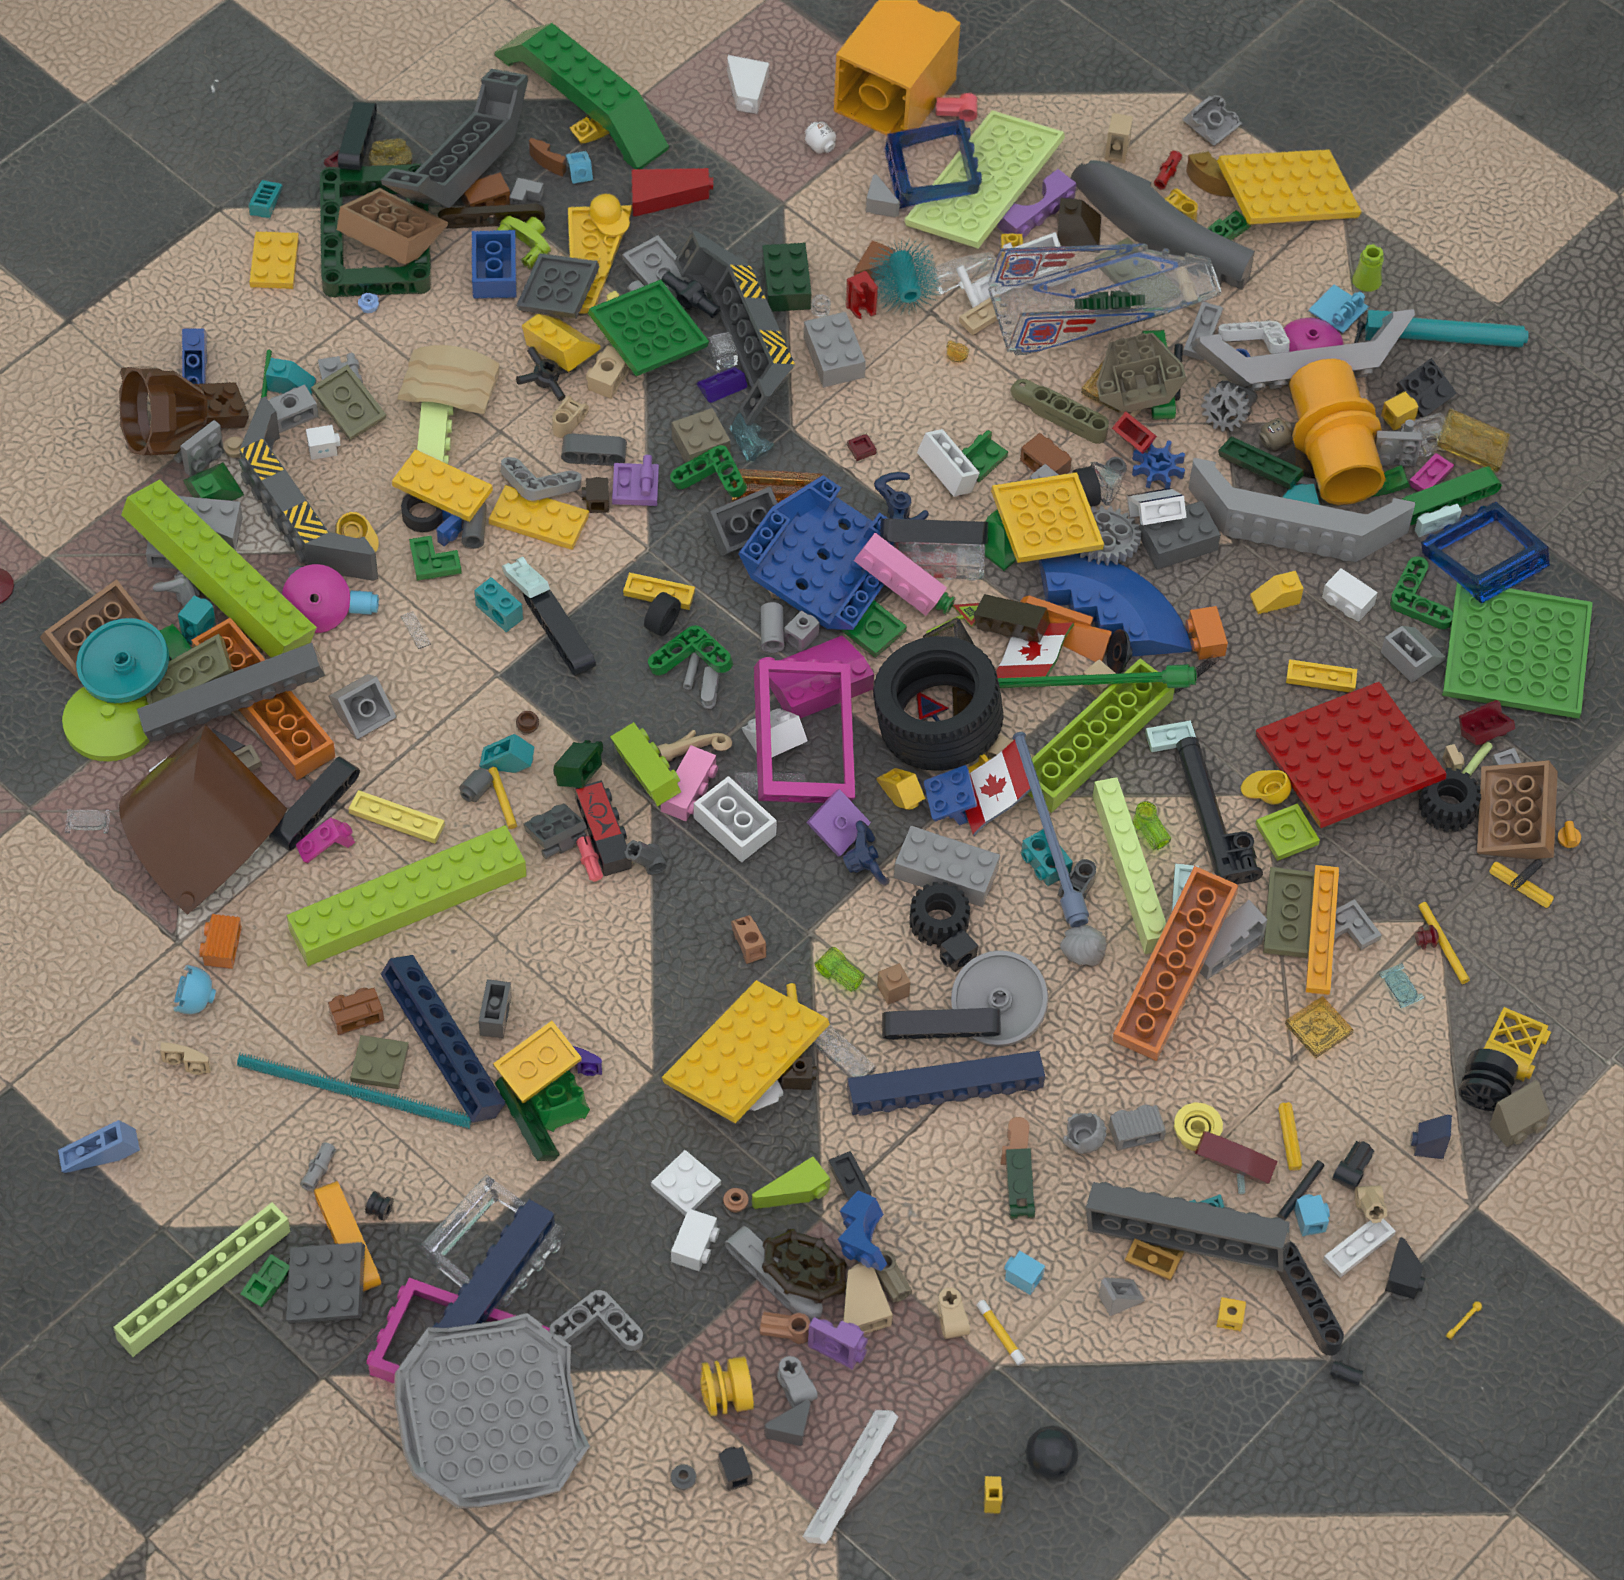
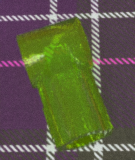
M1143 801L1136 807L1133 825L1142 831L1153 850H1159L1170 843L1171 837L1156 815V806L1151 802Z
M830 947L815 962V967L822 976L828 979L832 977L850 992L856 991L865 979V974L847 962L845 955L836 947Z

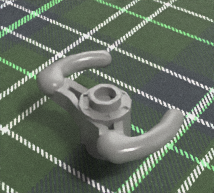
M179 570L174 575V580L157 582L153 585L155 592L167 591L175 593L178 602H181L182 606H185L194 595L197 597L200 595L198 588Z

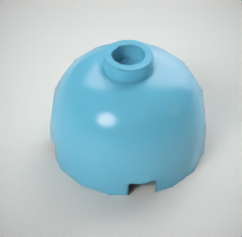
M187 964L184 970L188 971L186 977L181 976L174 1002H179V1006L174 1007V1011L192 1015L204 1010L207 1003H213L216 989H212V980L209 974L203 969Z

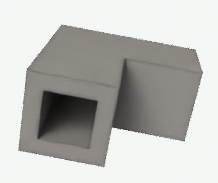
M517 178L510 195V205L525 204L527 199L540 202L544 192L543 183Z

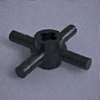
M534 346L528 348L527 352L536 366L533 373L517 376V384L521 385L535 381L541 388H551L558 401L564 400L566 396L557 381L561 374L576 371L577 366L568 372L551 359L543 360Z

